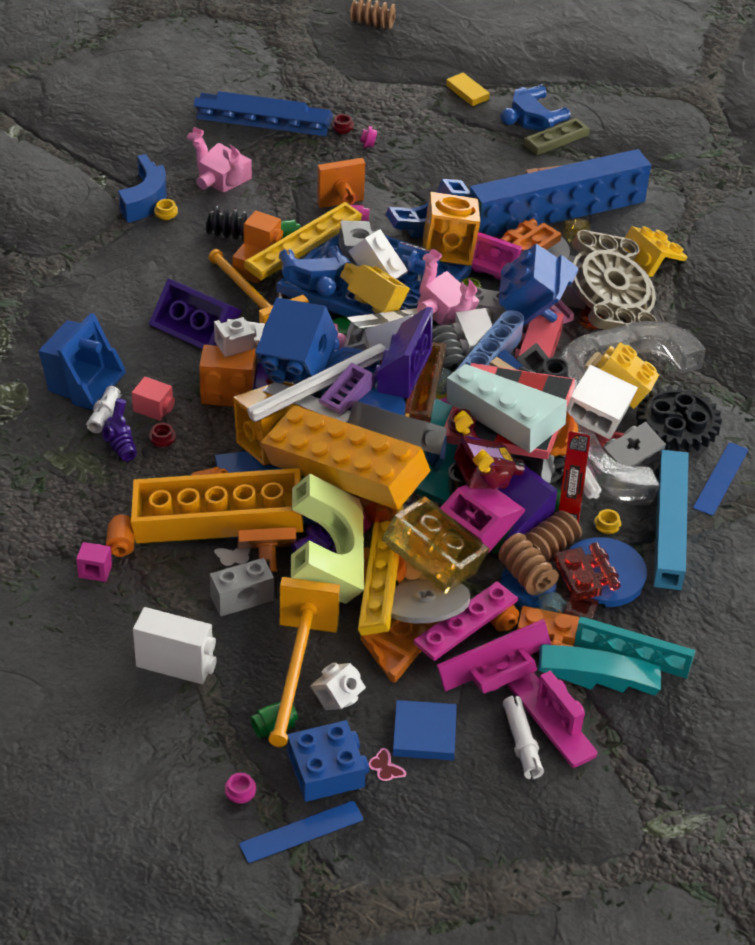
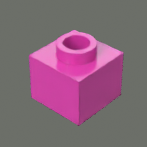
M83 542L76 558L78 578L106 582L112 568L111 547Z

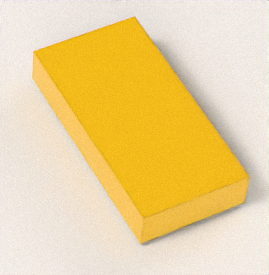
M465 73L446 79V86L471 106L485 102L490 98V93Z

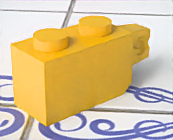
M346 263L340 275L349 284L347 290L355 294L354 298L361 303L370 304L375 313L399 311L410 290L409 287L377 266H356Z

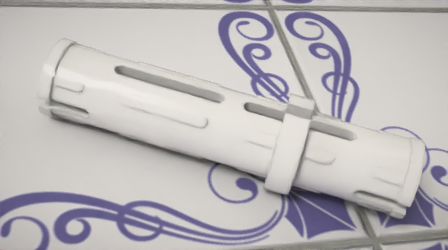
M510 696L503 701V707L515 740L514 751L521 760L525 777L531 779V771L533 779H536L544 773L538 756L539 746L532 737L521 698L516 696L517 704H515L514 697Z

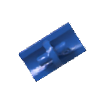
M398 242L397 255L407 270L424 275L426 262L423 260V256L430 253V250Z

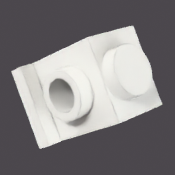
M244 317L221 323L219 320L214 321L215 342L225 357L254 349V337L257 336V332L253 322L247 323Z

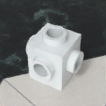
M336 662L325 667L322 670L323 675L310 686L325 710L342 709L352 705L358 700L357 695L366 688L361 680L360 673L351 663L337 664Z

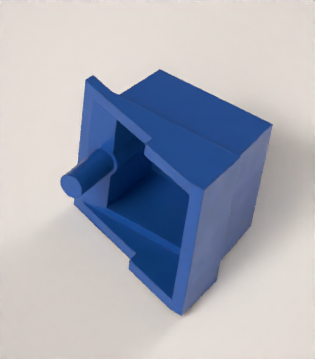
M535 244L530 249L524 250L518 258L511 263L505 264L502 268L499 304L507 311L514 310L520 312L524 316L523 326L539 315L553 323L558 316L549 308L561 299L567 285L572 284L578 272V267L563 255L556 257L538 244Z
M90 313L82 323L67 320L39 350L48 391L70 398L73 405L93 410L95 403L102 398L108 386H115L126 373L116 349L110 346L100 323L93 313Z

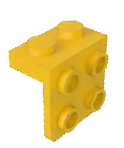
M631 226L625 238L631 239L638 244L639 253L633 261L650 277L654 276L665 257L680 261H686L688 258L683 253L684 249L678 244L668 241V235L660 230L654 232L645 226H642V228ZM623 247L625 251L631 253L628 249Z

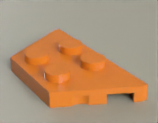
M391 618L389 632L360 635V640L390 681L395 683L421 652L414 645V639L440 621L408 623Z

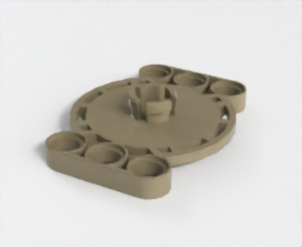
M580 230L572 241L573 248L579 252L572 263L576 265L578 260L581 262L580 265H577L578 272L576 275L578 280L575 276L572 286L579 298L592 309L588 315L589 322L600 329L640 336L651 335L657 326L656 318L650 313L656 301V294L653 283L647 273L633 261L639 253L638 244L628 238ZM580 239L586 241L589 245L584 244ZM601 243L607 245L610 249H607ZM623 247L628 249L631 253L625 251ZM596 313H600L605 319L600 318ZM618 317H622L627 323L622 322ZM640 320H641V321H644L645 323H647V324L649 325V327H646L645 325H643V324L640 322Z

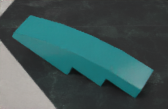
M542 644L539 648L538 671L543 673L551 671L557 678L590 690L596 684L622 693L628 687H632L654 696L661 690V666L633 657L574 646Z

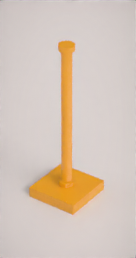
M219 249L212 250L209 253L208 259L213 264H217L261 308L259 310V322L265 324L273 306L223 257V253ZM304 295L289 299L308 303V299Z
M282 577L280 583V625L298 627L275 728L269 735V743L275 747H284L288 741L286 731L310 629L337 633L340 602L339 584Z

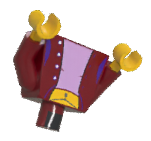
M461 411L454 417L455 427L462 437L453 458L469 488L505 489L508 487L513 475L521 476L523 474L524 461L513 459L504 444L478 438L473 428L469 427L473 424V421L467 412Z

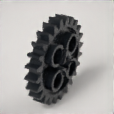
M669 385L667 391H664L661 387H658L657 393L650 391L649 397L646 396L639 403L636 420H638L637 427L646 422L666 444L665 450L675 447V450L679 452L680 448H684L687 453H690L691 447L700 451L701 445L709 447L710 441L715 442L721 428V411L716 410V403H709L710 397L701 398L702 392L700 391L693 394L692 388L683 391L682 387L678 386L677 390H673Z

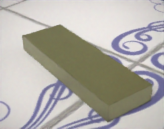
M577 118L525 137L523 145L537 156L588 136L590 129Z

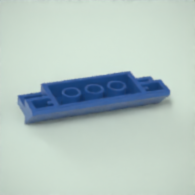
M218 91V95L200 93V98L195 97L194 107L198 110L197 119L327 136L333 117L331 110L308 107L304 102Z

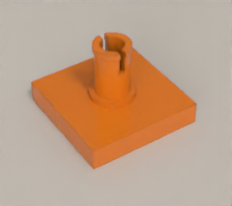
M363 158L318 165L317 203L319 208L340 205L344 202L352 205L355 202L364 201L365 161Z
M296 527L238 530V549L259 548V559L264 558L266 563L267 561L269 562L271 573L278 572L275 547H291V544L296 541Z

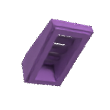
M351 362L319 399V403L340 415L353 405L354 400L358 401L375 386L376 382L373 373ZM342 392L343 394H345V395H347V396L344 398V397H342V396L339 395V394ZM335 398L341 403L338 405L331 400Z

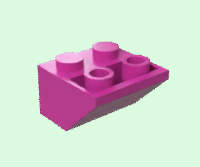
M468 485L458 487L440 507L441 512L450 525L488 553L525 512L523 507L498 489L469 488Z

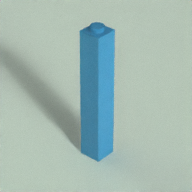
M661 451L657 481L654 587L682 590L686 574L689 454L687 452Z

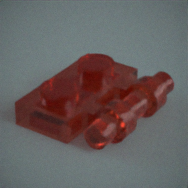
M598 542L590 544L589 550L591 554L585 555L582 547L555 553L554 561L575 601L601 596L602 586L609 585L612 591L621 587L616 568L610 565L608 553L605 549L601 548ZM598 566L601 572L595 573L593 567Z

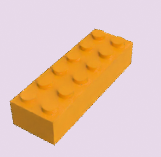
M295 405L261 441L271 465L282 469L300 468L301 476L306 477L312 474L343 491L399 510L431 471L422 447Z
M300 468L134 479L131 525L136 544L238 537V530L296 527V533L304 532L303 515L292 510V488L302 480Z

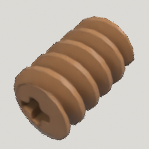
M353 0L350 10V21L354 23L358 20L359 24L366 22L368 26L374 24L376 28L382 26L383 29L388 27L391 29L396 15L395 4L392 3L390 9H388L387 2H384L382 7H380L379 0H376L374 5H372V0H367L366 4H364V0H359L358 2Z
M557 511L544 522L539 523L537 527H533L529 532H526L525 536L526 540L531 541L533 547L538 549L539 555H543L546 561H548L551 556L558 554L559 550H564L566 545H571L574 540H578L582 536V530L578 521L571 514L565 511Z
M514 534L500 548L499 559L501 563L505 564L507 570L512 573L515 579H518L520 585L525 588L528 594L539 595L546 592L557 582L558 572L552 570V565L546 562L543 555H539L538 549L533 547L531 541L526 540L525 534Z

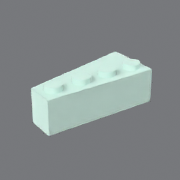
M464 364L447 377V402L458 409L469 410L477 421L528 453L532 452L566 424L567 400L467 364Z

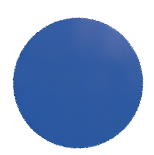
M604 537L589 538L574 544L565 554L562 564V578L567 589L582 601L588 600L605 604V607L621 606L636 599L641 594L647 576L645 562L635 549L621 541Z

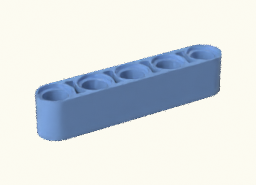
M514 310L504 312L456 370L464 364L471 365V363L490 366V362L498 357L497 355L503 350L511 353L522 339L524 316Z

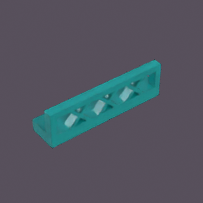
M581 616L578 621L574 645L611 652L661 666L662 672L686 679L696 651Z

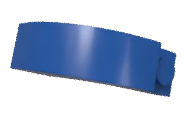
M146 154L137 156L138 175L143 182L137 186L118 191L119 209L127 223L152 215L157 202L166 199L167 196L165 168L163 165L156 166L154 162L149 160Z
M442 179L436 192L469 198L471 196L470 191L462 180ZM429 201L417 208L388 207L385 215L395 229H406L411 238L423 237Z

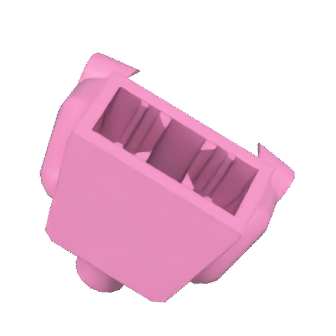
M194 127L193 133L187 135V139L193 141L196 150L197 168L199 169L197 184L201 189L206 190L211 186L220 192H226L252 179V160L241 155L235 147L230 145V149L217 143L208 152V148L203 138H201L204 133L203 130Z
M432 249L430 253L423 256V260L426 263L419 288L421 296L418 300L417 311L420 312L426 307H433L432 319L439 325H448L455 323L456 312L475 310L480 300L474 296L477 293V288L470 279L467 287L447 271L436 278L437 261L443 255Z

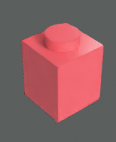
M144 377L132 391L133 412L161 421L167 412L170 413L175 404L172 386Z

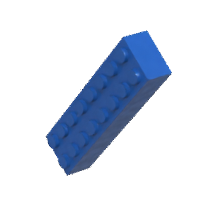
M636 149L470 186V198L478 199L480 214L478 232L495 237L504 235L510 229L518 228L521 222L524 220L529 221L532 218L537 221V226L542 223H556L645 202L651 164L640 150Z

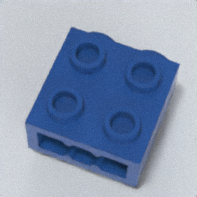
M347 720L287 734V753L305 802L365 787V774L369 773L368 761L365 755H360L358 735L356 731L351 732Z

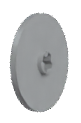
M427 578L409 581L395 587L391 618L408 623H432L446 620L462 613L469 606L470 592L463 584L448 579Z

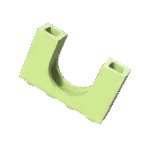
M309 474L292 488V510L323 526L332 537L337 553L308 541L291 555V578L339 584L340 601L347 604L364 591L365 585L363 501Z

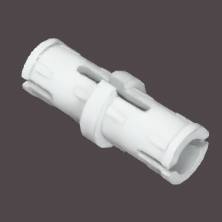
M108 386L102 398L95 403L93 407L94 412L86 423L88 425L87 428L91 432L100 433L104 427L105 420L112 416L115 401L122 395L118 388Z

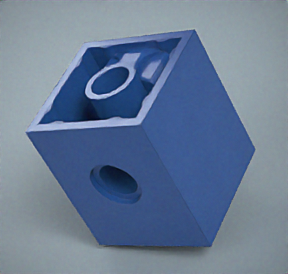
M276 297L255 353L270 380L276 383L288 382L297 384L325 370L338 332L326 306Z

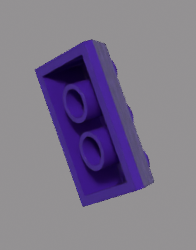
M168 278L149 325L203 349L204 345L218 346L215 342L214 321L219 320L221 323H224L228 319H238L242 310Z
M426 307L401 323L397 333H393L390 347L384 350L382 363L377 365L375 369L374 380L378 381V393L409 399L432 351L433 307Z

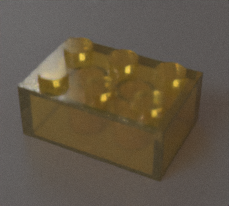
M427 497L421 498L394 515L381 539L393 552L400 555L415 570L422 573L446 594L474 575L490 548Z

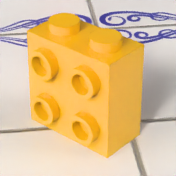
M621 342L615 348L610 346L596 364L600 370L638 387L630 403L633 409L651 391L659 376L656 368L651 363L642 361L632 347L623 345Z

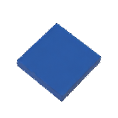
M397 700L393 756L454 761L457 704Z

